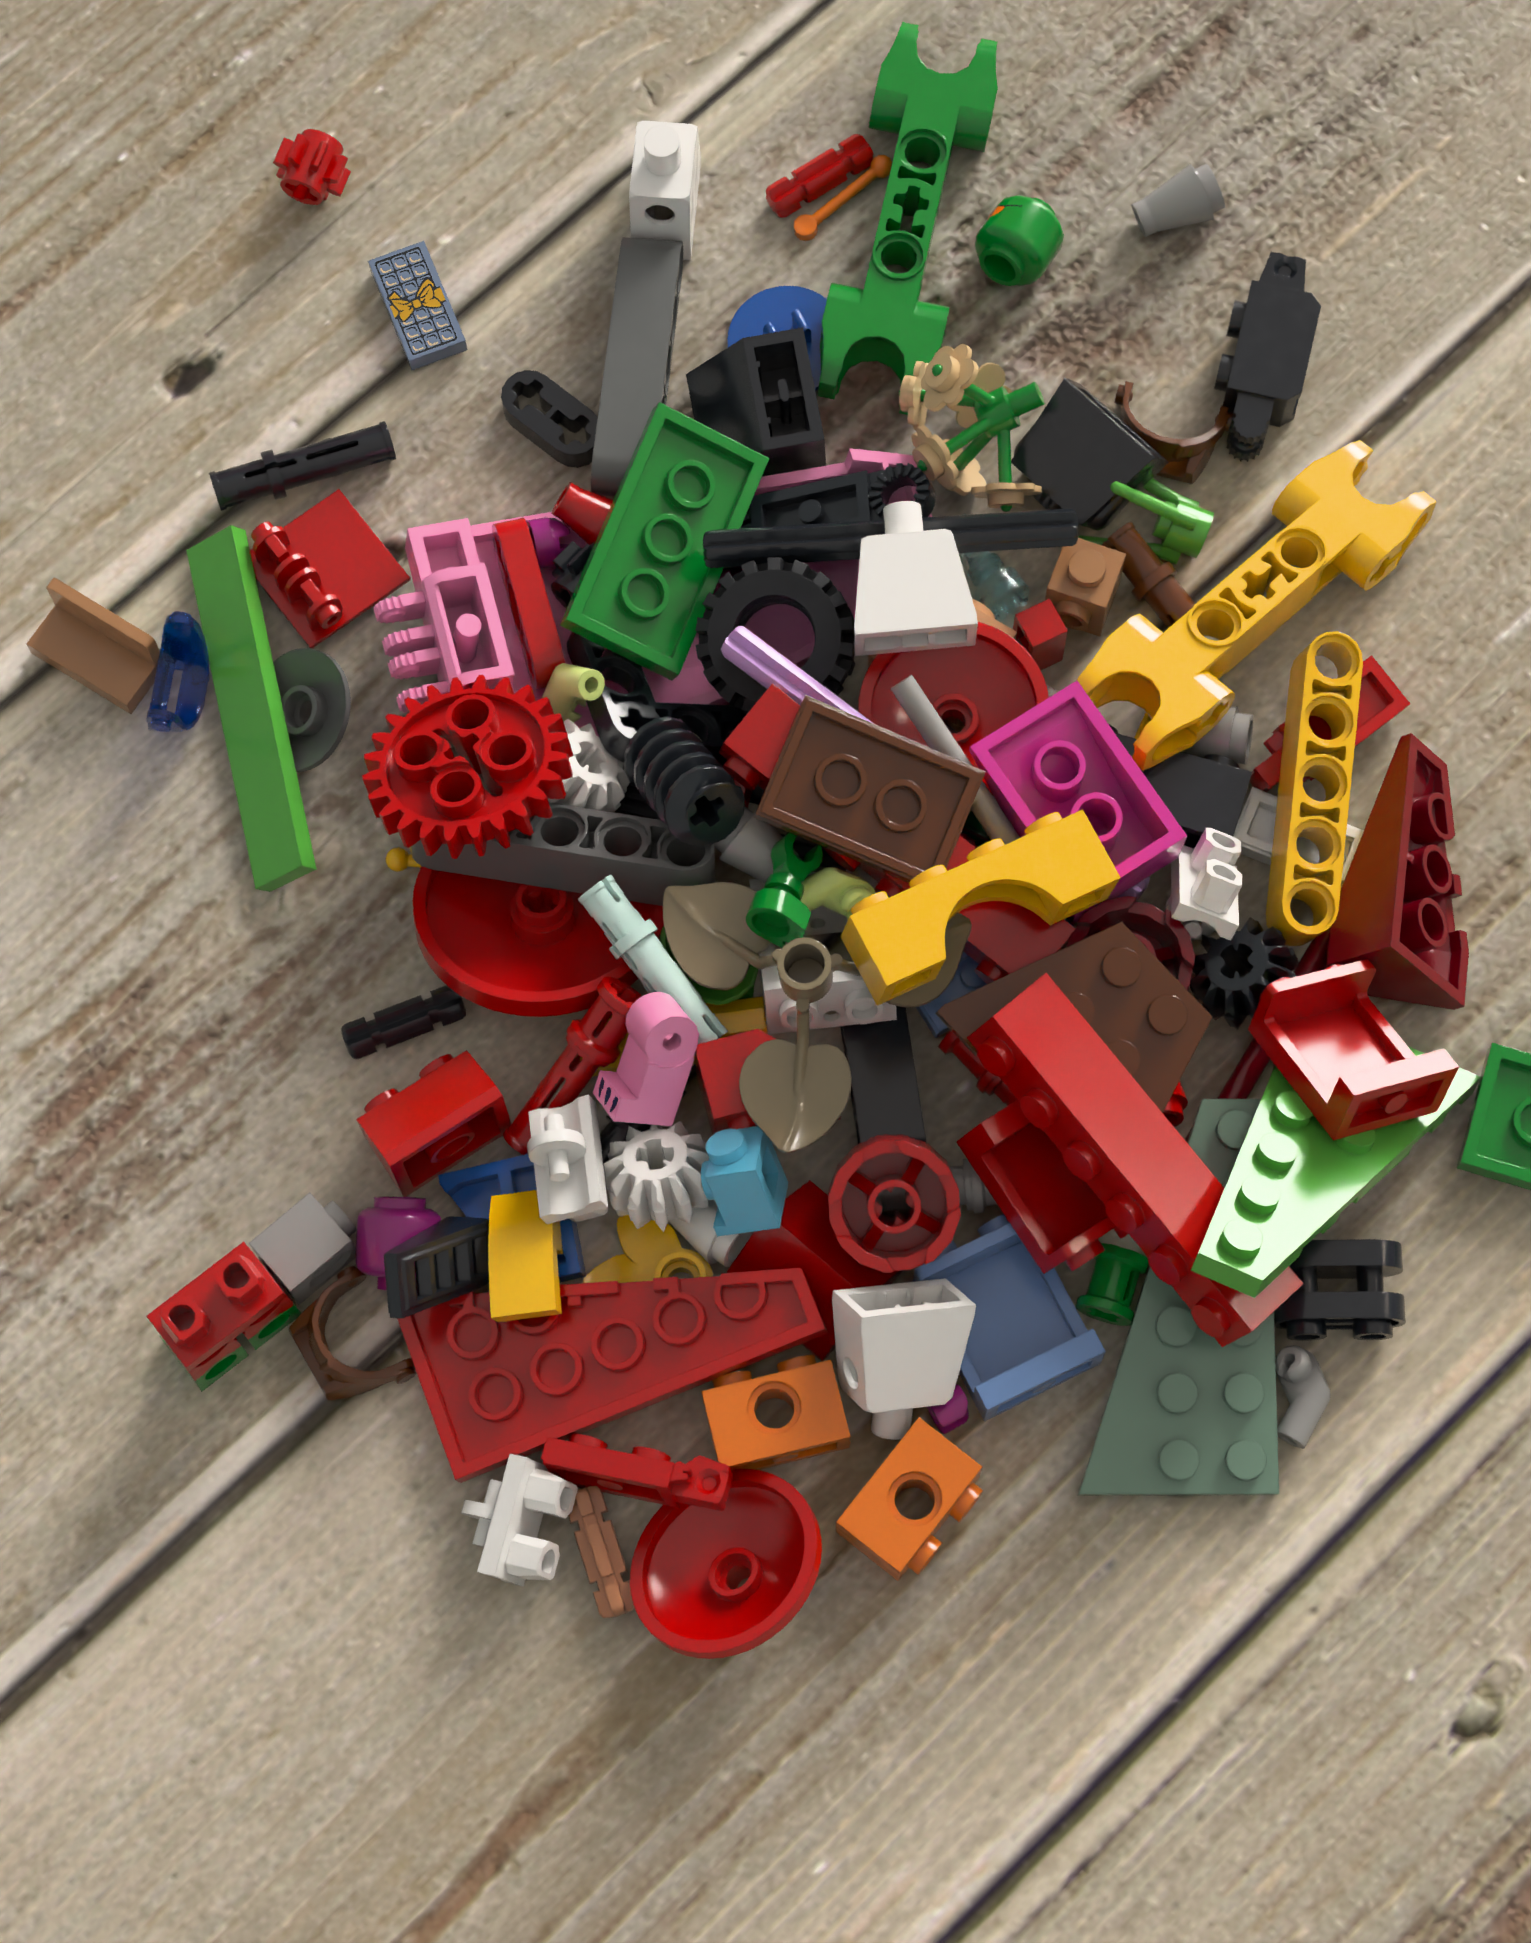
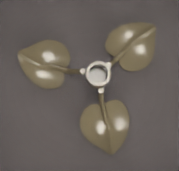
M727 882L694 886H668L663 897L664 929L673 956L683 972L691 980L710 989L730 990L737 987L744 980L750 964L758 969L777 966L780 984L784 993L790 999L796 1001L797 1042L794 1044L783 1039H773L759 1045L746 1058L741 1068L739 1078L742 1103L750 1118L780 1152L793 1153L812 1145L827 1134L843 1114L850 1097L852 1078L848 1061L838 1047L830 1044L809 1046L810 1003L822 999L829 992L833 983L834 971L838 970L855 976H861L855 963L843 959L838 953L830 955L827 948L821 942L807 937L794 939L788 942L782 949H775L771 955L760 956L759 954L765 951L771 942L755 934L746 923V915L756 891L740 884ZM957 913L948 921L945 929L946 960L936 979L897 996L886 1003L905 1008L919 1007L935 1000L947 989L955 976L963 950L971 933L972 924L969 918Z

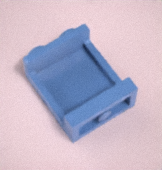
M1004 1214L982 1225L977 1230L980 1235L979 1238L959 1248L952 1241L934 1261L926 1265L924 1263L916 1268L913 1276V1282L946 1278L976 1304L975 1316L959 1374L984 1422L1100 1365L1106 1352L1094 1328L1086 1329L1055 1268L1043 1274Z

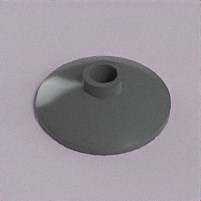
M299 648L283 654L273 664L296 772H304L322 764L338 747L348 725L351 697L346 675L335 659L319 650Z

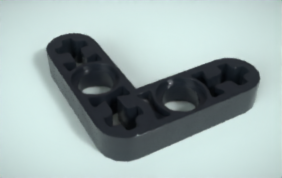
M571 632L566 646L572 665L598 670L603 675L604 680L613 681L621 685L628 692V694L618 693L605 685L604 691L599 698L592 701L586 700L601 743L610 755L624 762V753L627 745L639 728L653 719L669 716L681 719L690 727L692 732L702 740L703 745L722 766L727 762L719 754V751L725 740L746 714L737 710L732 705L655 702L641 665L608 649L605 650L604 647Z

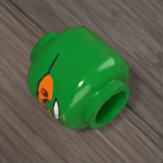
M1015 195L1004 198L994 208L977 232L975 249L981 269L990 279L1005 286H1024L1033 284L1044 274L1061 250L1064 234L1060 221L1049 204L1038 198Z

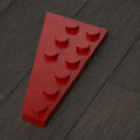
M802 1268L721 1273V1276L679 1279L678 1276L653 1278V1281L626 1283L607 1281L560 1285L562 1314L496 1322L491 1318L489 1292H469L408 1317L397 1318L454 1478L460 1483L506 1465L509 1454L526 1457L543 1450L547 1437L568 1440L571 1434L585 1433L828 1333Z

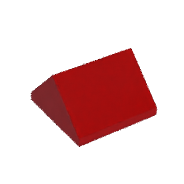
M809 1180L785 1199L780 1228L754 1231L726 1273L802 1268L828 1331L827 1334L802 1343V1345L823 1362L836 1348L832 1306L833 1290L892 1284L904 1270L883 1273L859 1264L840 1246L829 1222L828 1195Z

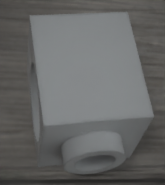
M308 1193L249 1242V1244L268 1270L300 1305L356 1258V1248L349 1237L357 1231V1228L333 1200L323 1208L315 1197Z

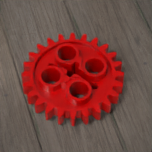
M478 675L473 687L469 689H463L458 677L452 678L450 692L441 694L433 685L427 686L428 701L421 704L407 697L404 699L408 714L405 717L395 714H387L385 716L391 733L379 732L372 734L371 738L376 751L364 754V761L369 772L362 775L375 817L381 818L388 835L399 832L404 847L409 848L421 840L427 856H432L442 844H447L452 859L459 857L466 844H473L478 856H484L487 841L494 838L505 849L509 848L510 831L516 828L530 836L534 831L529 818L535 815L550 819L553 816L548 799H565L566 792L562 780L573 777L569 758L574 755L561 714L553 713L550 700L547 697L536 700L532 686L528 684L514 693L508 677H504L499 681L494 689L488 688L484 675ZM441 735L445 736L454 745L457 757L454 758L449 742L444 737L442 739ZM478 775H483L487 789L492 793L494 792L497 796H492L483 787L481 779Z

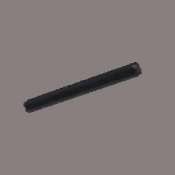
M1071 508L922 517L924 531L937 529L951 530L958 553L1073 546L1077 544L1079 535L1078 517L1076 511ZM884 520L709 530L703 536L704 562L709 568L739 567L753 560L756 564L768 563L767 558L781 557L784 562L794 563L795 560L805 563L860 559L861 539L866 536L885 534Z

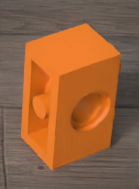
M814 1355L798 1356L778 1363L776 1365L778 1373L752 1379L751 1371H738L712 1380L714 1388L702 1391V1398L717 1462L728 1465L732 1471L734 1469L762 1470L850 1448L851 1436L831 1360L816 1363ZM772 1398L784 1400L793 1409V1417L783 1427L768 1428L762 1425L755 1415L761 1403Z
M919 1417L836 1521L835 1532L897 1581L901 1579L908 1568L919 1575L943 1544L934 1537L936 1532L949 1516L960 1522L984 1490L975 1484L980 1477L983 1467ZM907 1488H919L929 1495L933 1503V1509L922 1519H908L897 1510L895 1505L896 1496Z

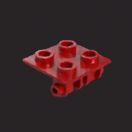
M340 489L283 528L281 526L274 527L271 522L267 521L258 525L251 533L254 544L250 554L256 581L311 649L411 580Z

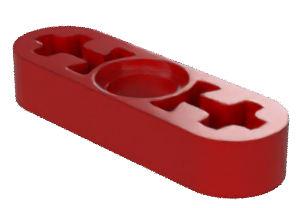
M524 518L495 523L492 525L495 552L529 677L535 690L546 688L555 667L565 663L530 531Z

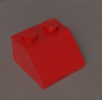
M467 1050L454 1058L451 1054L436 1058L420 1071L419 1076L421 1079L400 1092L393 1088L377 1095L365 1106L364 1111L366 1113L356 1119L364 1137L403 1197H407L437 1178L438 1175L443 1174L503 1136V1132L511 1125L503 1095Z

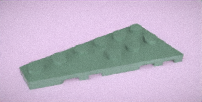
M1202 1099L1199 1103L1187 1143L1224 1188L1261 1099ZM1149 1266L1077 1496L1278 1495L1279 1466L1274 1312L1251 1333L1221 1347L1214 1337L1207 1335L1197 1326L1192 1317L1191 1309L1173 1287L1160 1280Z

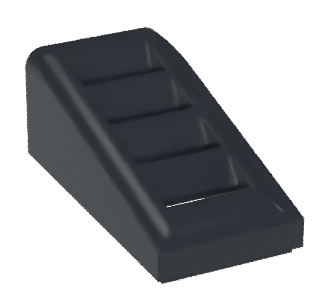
M448 1216L384 1253L388 1313H390V1318L402 1319L487 1285L489 1283V1220L486 1218Z

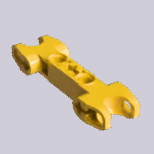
M1361 440L1352 442L1312 462L1284 488L1273 505L1272 514L1287 526L1284 530L1277 533L1200 599L1192 609L1164 633L1143 615L1137 614L1132 616L1106 638L1098 653L1080 674L1077 681L1097 708L1112 701H1129L1143 708L1151 721L1142 729L1140 736L1133 743L1134 753L1131 757L1142 771L1161 763L1196 744L1227 713L1235 699V693L1219 679L1311 601L1318 592L1341 572L1365 591L1373 588L1397 567L1411 543L1430 521L1436 501L1424 491L1420 493L1415 492L1393 505L1375 504L1363 498L1355 486L1360 481L1363 473L1368 469L1367 460L1373 450ZM1204 636L1215 637L1220 641L1209 640Z

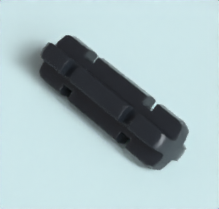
M445 985L430 991L432 997L425 1000L419 995L373 1013L375 1019L366 1022L365 1018L362 1017L348 1022L341 1027V1034L347 1050L353 1059H360L378 1052L376 1046L385 1043L386 1048L433 1031V1024L440 1021L443 1026L462 1020L466 1016V1008L462 997Z

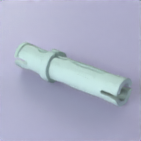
M612 875L599 881L578 898L581 905L595 919L613 946L609 950L616 960L621 957L629 968L633 970L648 993L663 992L671 995L677 1001L681 1009L697 1026L699 1033L698 1044L719 1039L728 1032L702 1000L700 994L677 963L673 961L664 949L662 943L654 934L658 928L651 919L645 921L626 898Z

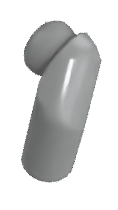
M1291 1345L1280 1350L1275 1358L1276 1372L1290 1404L1277 1428L1278 1437L1285 1442L1304 1449L1330 1401V1389L1315 1356L1300 1346Z

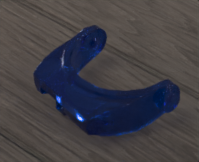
M172 612L171 615L166 617L164 622L154 687L146 717L148 730L182 732L189 730L198 722L204 708L207 685L210 679L207 645L200 624L190 614L185 612ZM175 670H180L183 673L176 710L173 713L167 710Z

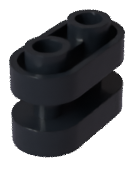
M1381 1239L1311 1240L1303 1247L1300 1256L1289 1266L1303 1282V1285L1274 1311V1327L1286 1329L1287 1339L1312 1341L1324 1339L1327 1337V1330H1353V1338L1357 1340H1384L1392 1338L1393 1328L1406 1323L1405 1299L1402 1294L1384 1292L1383 1277L1394 1276L1403 1272L1401 1243ZM1317 1279H1357V1292H1318Z

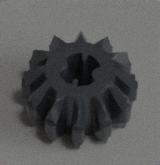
M1250 917L1241 931L1236 930L1231 941L1222 937L1216 940L1211 936L1202 934L1201 944L1207 953L1195 955L1192 971L1196 976L1190 981V989L1196 999L1203 1001L1202 1006L1213 1016L1212 1019L1217 1020L1224 1016L1228 1025L1238 1030L1248 1015L1253 1018L1260 1002V996L1267 985L1279 978L1296 977L1292 971L1298 967V958L1291 947L1285 946L1286 940L1281 931L1273 926L1264 931L1259 921ZM1247 970L1248 974H1246L1244 977H1241L1240 973Z

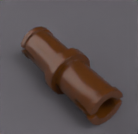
M1128 522L1107 538L1108 540L1102 543V546L1126 553L1122 572L1135 587L1131 593L1138 602L1145 600L1166 627L1169 628L1192 609L1196 603L1175 579L1174 576L1178 571L1171 562L1163 564L1135 529L1136 526L1132 522Z

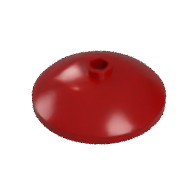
M978 622L976 645L877 654L862 682L858 712L880 727L929 747L891 691L892 687L912 675L942 721L947 718H957L963 723L964 728L960 732L951 734L972 766L978 768L969 751L970 746L1049 698L1043 674L1028 651L1005 632ZM983 777V780H982V781L984 782V784L986 785V787L988 788V790L990 791V793L992 794V796H994L993 793L991 792V790H990V788H989L987 782L985 781V779H984V777Z
M734 1469L732 1471L733 1480L724 1512L683 1503L680 1504V1508L662 1505L646 1525L632 1558L630 1570L631 1597L638 1617L644 1626L667 1648L685 1656L702 1659L734 1656L749 1651L771 1639L795 1617L806 1602L817 1579L821 1564L822 1539L820 1528L812 1508L804 1497L790 1483L774 1474L755 1469ZM748 1578L742 1586L737 1588L742 1580Z

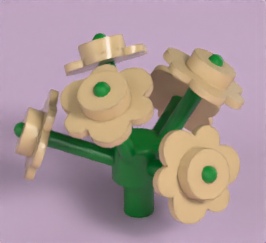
M960 344L955 349L950 346H944L935 353L929 363L916 361L913 376L905 375L899 390L900 410L908 412V424L913 425V429L916 430L911 436L915 447L912 451L913 459L917 467L922 470L930 481L937 479L944 488L961 496H966L971 492L975 498H987L989 508H1001L1003 512H1009L1012 508L1024 506V496L1041 494L1042 486H1037L1034 483H1012L1010 430L1020 426L1019 416L1045 405L1042 393L1036 382L1012 392L1010 388L1004 385L1005 372L1001 366L991 362L981 365L978 369L977 363L971 359L972 350L969 346ZM946 405L951 410L956 411L957 423L967 429L952 439L942 440L938 435L931 434L930 430L925 426L928 409L936 412ZM997 437L999 483L986 484L985 479L979 473L981 468L975 457L992 438ZM970 443L964 450L962 449V447Z

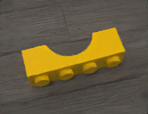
M1083 809L1063 819L1059 812L1048 814L1030 824L1024 830L1026 835L1005 845L1001 838L991 840L969 853L967 856L969 862L949 871L946 870L944 865L934 866L914 877L909 882L910 888L889 898L885 891H881L855 904L850 910L852 915L847 920L841 934V939L876 1005L885 1003L936 979L946 960V925L954 915L971 905L986 901L1011 902L1031 910L1049 925H1053L1108 899L1121 877Z

